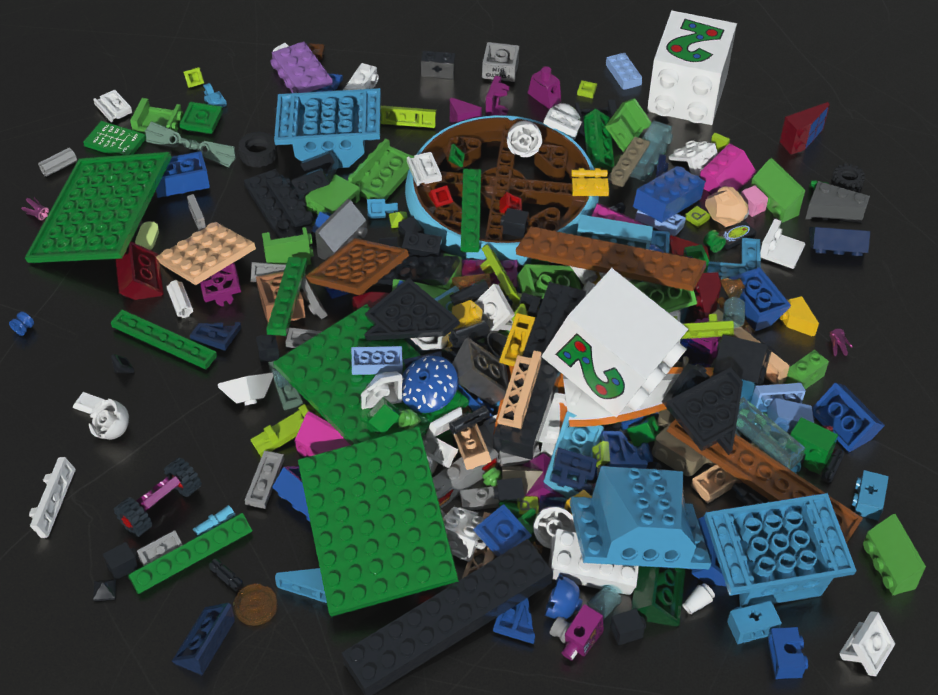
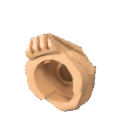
M721 187L718 193L708 196L705 202V206L712 219L725 227L740 223L748 213V204L733 187Z

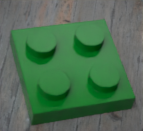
M190 102L180 122V129L213 134L223 113V108L221 106Z

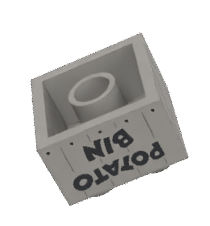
M487 42L482 65V78L493 80L495 76H500L502 81L515 82L519 62V45Z

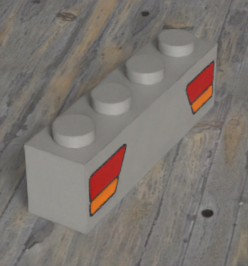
M486 441L484 442L491 462L467 470L461 457L451 464L450 468L447 467L433 477L440 509L458 497L460 490H467L483 478L482 475L493 467H498V452Z

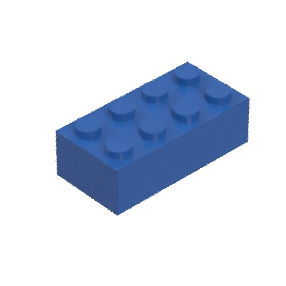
M676 166L638 188L633 207L662 223L700 200L706 181L700 179L697 175L687 172L684 168Z

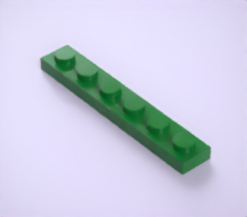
M463 169L461 252H479L481 169Z
M288 257L266 328L267 335H287L306 271L307 258Z
M121 310L111 321L113 328L203 369H207L217 357L216 351L127 311Z
M241 513L134 571L128 577L136 592L140 594L251 533L252 529L244 514Z

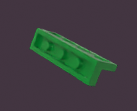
M595 108L583 117L586 153L594 169L603 167L612 172L614 167L612 138L605 127L610 118Z

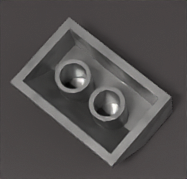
M347 199L315 231L318 257L326 261L354 238L361 239L366 236V219L351 200Z
M466 338L452 363L458 374V384L491 405L505 398L509 385L506 364L499 363L500 359L471 339Z

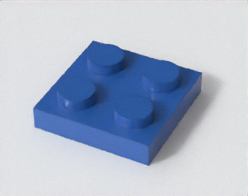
M504 504L473 529L497 557L532 536Z

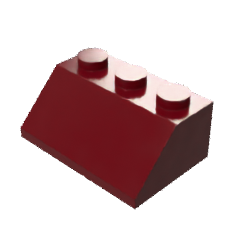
M130 242L123 258L116 259L119 294L134 300L157 297L164 294L160 264L156 258L158 253Z

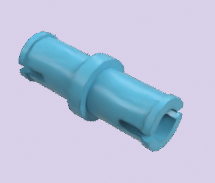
M227 505L215 515H209L208 519L194 527L193 531L199 537L236 515L233 513L232 508Z

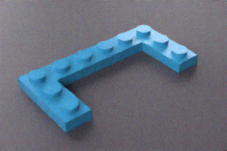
M652 230L651 244L659 247L664 253H669L670 232ZM742 238L741 264L709 261L707 273L718 272L720 281H728L730 277L759 267L761 268L760 239Z

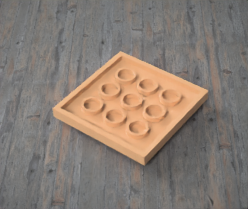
M214 222L208 224L201 231L193 233L191 237L179 241L172 248L164 250L156 258L163 266L197 285L252 252L256 247L254 242Z

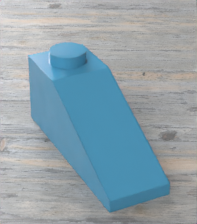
M320 568L276 573L277 588L327 603Z

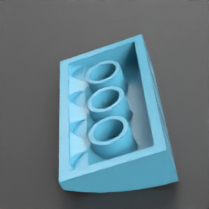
M567 411L543 482L556 492L570 499L579 492L571 487L557 486V483L550 481L552 473L560 474V471L552 469L555 452L559 447L593 458L592 447L600 442V434L604 427L601 425L570 427L569 417L574 418L577 415ZM568 474L567 478L577 481L578 476Z

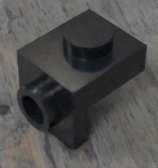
M522 293L519 306L524 304L526 311H528V316L535 317L536 320L541 298Z

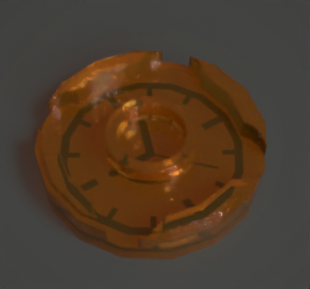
M251 584L242 588L237 593L233 603L235 615L238 619L247 625L255 626L269 621L275 615L278 606L276 594L268 586H261V584Z

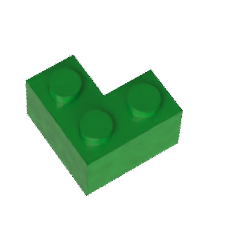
M801 417L790 434L787 446L806 454L802 466L811 472L821 475L832 456L838 434Z

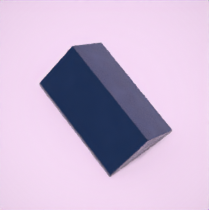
M224 603L205 607L172 662L203 675L235 622L232 605Z

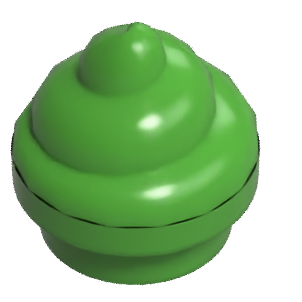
M411 409L401 411L399 426L404 427L405 430L412 429L421 422L418 415Z
M493 467L482 475L484 484L491 487L496 486L497 480H502V472Z

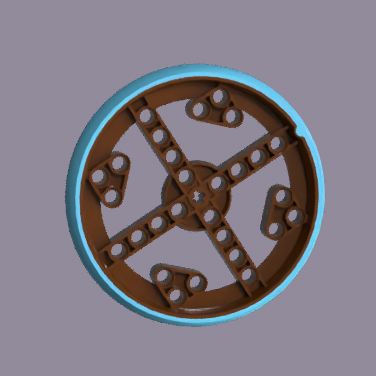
M483 116L461 121L434 135L421 147L416 155L432 152L438 167L447 159V169L459 171L481 158V143L501 141L497 167L490 168L481 174L480 203L490 209L486 237L479 238V252H461L462 209L454 201L453 203L436 208L428 194L431 190L448 186L451 196L462 197L463 173L440 171L442 181L429 184L420 183L417 186L409 169L405 184V195L410 215L414 216L424 228V234L442 237L441 250L450 255L462 257V260H487L481 248L488 244L497 255L499 261L517 260V266L531 264L532 258L516 255V248L523 238L503 240V226H500L502 215L506 213H500L499 201L507 192L522 199V204L569 207L561 219L560 211L554 207H549L532 216L528 220L526 233L532 226L577 235L580 214L592 216L598 204L599 196H573L571 183L526 179L521 172L514 169L516 154H513L508 148V131L512 125L519 121H529L537 125L541 132L542 144L538 152L534 154V164L554 181L563 180L566 171L572 181V178H578L571 176L572 170H579V168L595 170L585 151L562 131L528 118L517 116ZM452 144H455L465 154L463 167L448 161Z

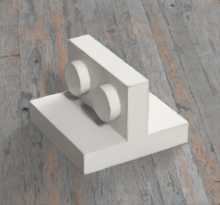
M493 284L474 303L483 309L481 320L486 321L490 333L498 332L500 329L510 331L513 324L511 318L515 314L500 286Z
M870 612L864 623L859 622L839 653L842 660L861 662L870 676H877L895 646V642L879 612Z

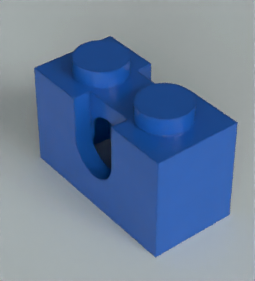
M798 627L771 628L768 644L775 679L802 678L805 669H808V659L801 652V649L804 648V640L802 636H799Z

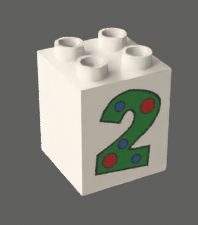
M671 10L654 58L647 112L689 120L693 123L712 125L728 75L737 23Z
M611 268L567 316L541 357L617 418L626 406L636 412L687 350L679 343V340L687 332L688 328Z

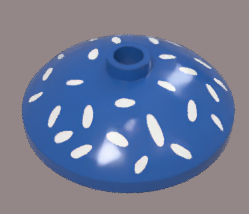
M425 356L417 359L407 367L402 375V400L410 409L416 412L430 413L440 410L453 399L457 391L459 381L455 367L447 359L440 356Z

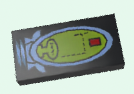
M743 221L719 233V236H723L726 239L724 247L728 250L740 244L742 238L756 236V231L746 221Z

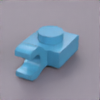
M210 83L203 85L206 90L204 91L206 104L221 106L222 108L227 106L222 94L219 91L214 93Z
M367 199L368 219L386 218V213L398 212V203L385 204V199Z

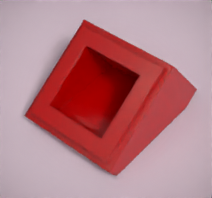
M448 186L431 190L428 193L436 208L453 203Z
M506 192L499 201L500 213H506L507 208L522 211V199Z

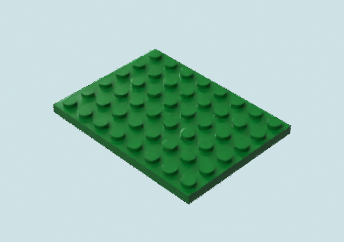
M170 152L79 159L26 254V261L28 263L123 258L172 158Z
M367 304L273 362L274 368L350 445L405 430L404 427L399 426V418L386 433L380 432L368 422L367 414L373 408H361V393L377 374L352 375L351 347L402 346L403 370L401 375L407 369L404 366L403 359L421 356L404 339L367 341L364 334L375 326L365 316V313L371 309ZM457 390L453 399L440 410L430 413L414 411L421 419V422L415 427L420 428L423 437L426 435L431 422L461 407L464 409L469 405V400ZM403 400L401 403L393 404L399 409V413L410 409Z
M419 427L298 460L328 611L331 617L459 582Z

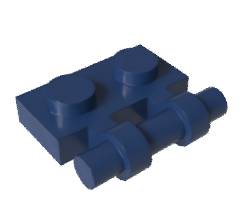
M558 447L555 452L552 469L560 471V474L552 473L550 481L557 483V486L560 487L567 486L574 488L577 492L585 490L587 493H590L592 485L586 484L585 479L592 480L594 478L597 459ZM567 475L578 476L577 481L567 478Z

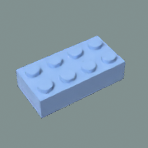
M626 53L606 58L607 68L623 90L642 84V76Z
M637 210L635 220L652 226L659 231L670 232V235L676 236L684 227L686 217L675 214L661 223Z
M402 346L351 347L352 375L382 374L394 371L402 374Z
M801 383L755 386L750 406L754 413L767 412V408L775 398L802 404L806 390Z

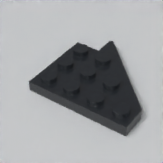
M408 278L365 313L366 318L375 326L367 331L364 336L367 341L446 336L460 322L457 317Z
M730 367L666 401L665 407L701 451L719 443L725 452L730 455L733 450L743 381Z

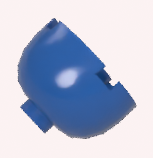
M559 574L555 582L557 585L552 589L544 616L552 619H557L560 616L567 619L572 616L574 611L579 612L583 599L579 598L580 589L574 580Z

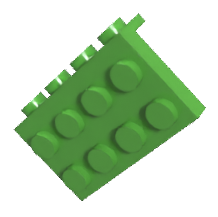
M384 139L368 155L367 159L358 166L356 171L349 175L348 181L360 187L361 197L366 199H385L386 201L407 177L409 170L407 157L414 158V156L391 147L390 141Z

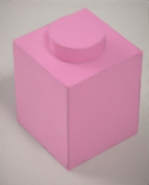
M752 186L741 191L742 198L748 204L751 217L766 211L768 197L760 189Z

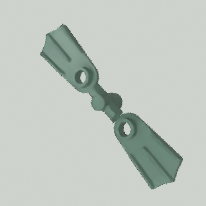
M153 121L150 122L145 130L146 142L170 147L181 145L188 149L199 150V152H202L203 157L226 167H230L236 159L234 146L208 141L197 143L196 140H187L182 138L178 132ZM173 136L175 137V142H174V143L172 142V137H173ZM204 146L207 147L206 152L203 151Z

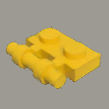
M584 168L572 170L571 176L578 177L572 178V195L608 196V178H601L607 177L608 171L601 170L600 168H595V170H584Z

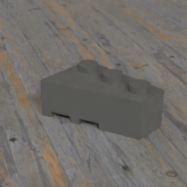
M818 181L808 207L806 219L820 217L822 220L828 221V218H836L843 222L862 223L870 196Z

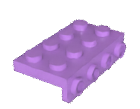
M305 42L272 52L271 65L273 69L277 70L279 77L283 78L286 87L290 88L291 93H307L332 85V78Z

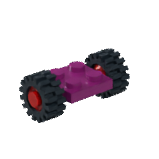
M178 457L164 468V473L167 476L152 487L154 492L152 490L148 491L138 498L137 502L133 498L127 497L114 508L116 517L121 521L120 523L135 537L141 536L152 527L151 519L148 517L147 512L144 511L149 509L173 488L178 490L183 496L188 497L201 487L200 478L197 477L198 474L193 471V467H190L189 463L185 462L184 459Z

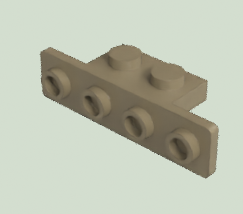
M634 137L624 154L620 156L616 166L613 167L608 177V182L623 187L650 146V141Z

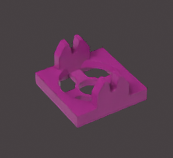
M500 76L494 77L487 93L485 116H507L508 109L499 104L500 97L507 96L509 86L501 83Z
M234 262L200 282L204 301L216 300V303L220 306H224V301L231 304L233 301L232 295L241 292ZM233 280L231 286L224 289L223 285L226 281ZM214 285L218 288V291L212 292L207 287Z

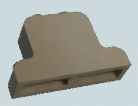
M667 409L659 413L657 424L661 432L656 436L651 452L656 459L676 471H683L685 476L694 475L704 464H709L712 467L716 465L667 432L668 427L675 418Z

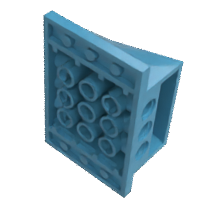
M376 88L278 94L274 136L275 145L293 144L295 158L300 161L332 150L340 164L338 168L350 167L365 153V140L380 139L381 90Z
M601 466L592 498L571 497L570 507L583 563L710 569L712 563L693 504L685 503L683 471Z
M828 493L706 512L704 515L729 596L739 594L740 607L752 606L759 601H772V604L821 596L833 578L854 575L856 572Z

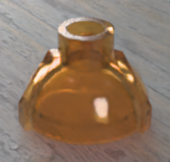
M730 278L720 279L732 305L735 304L743 292L742 289L745 288L740 278L736 280Z

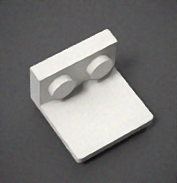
M550 108L543 123L550 128L562 131L575 140L582 122Z
M693 140L687 142L684 147L674 150V153L668 157L669 160L687 161L691 174L700 176L701 170L718 155L715 143H707L706 141L695 142Z
M774 219L763 240L760 256L766 260L794 269L805 247V242L781 235L783 230L780 228L781 221Z
M453 507L443 517L452 555L468 562L472 560L477 541L480 539L473 529L485 520L483 517L475 516L466 512L463 508Z

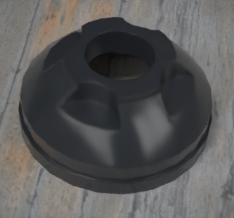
M497 332L489 333L484 340V343L488 345V352L500 359L507 337Z

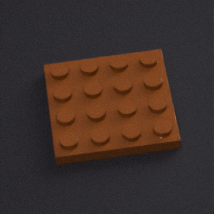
M354 238L307 274L306 279L309 283L361 295L373 284H376L384 275L390 273L394 267L401 264L409 256L408 250Z

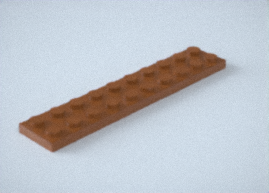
M532 226L516 248V255L606 274L613 268L625 278L689 291L694 290L706 268V261Z
M676 419L667 429V432L772 502L825 494L737 434H735L732 453L728 455L719 443L701 451ZM829 496L847 544L863 518Z

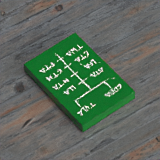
M100 121L83 143L85 147L113 156L134 155L146 140V135Z

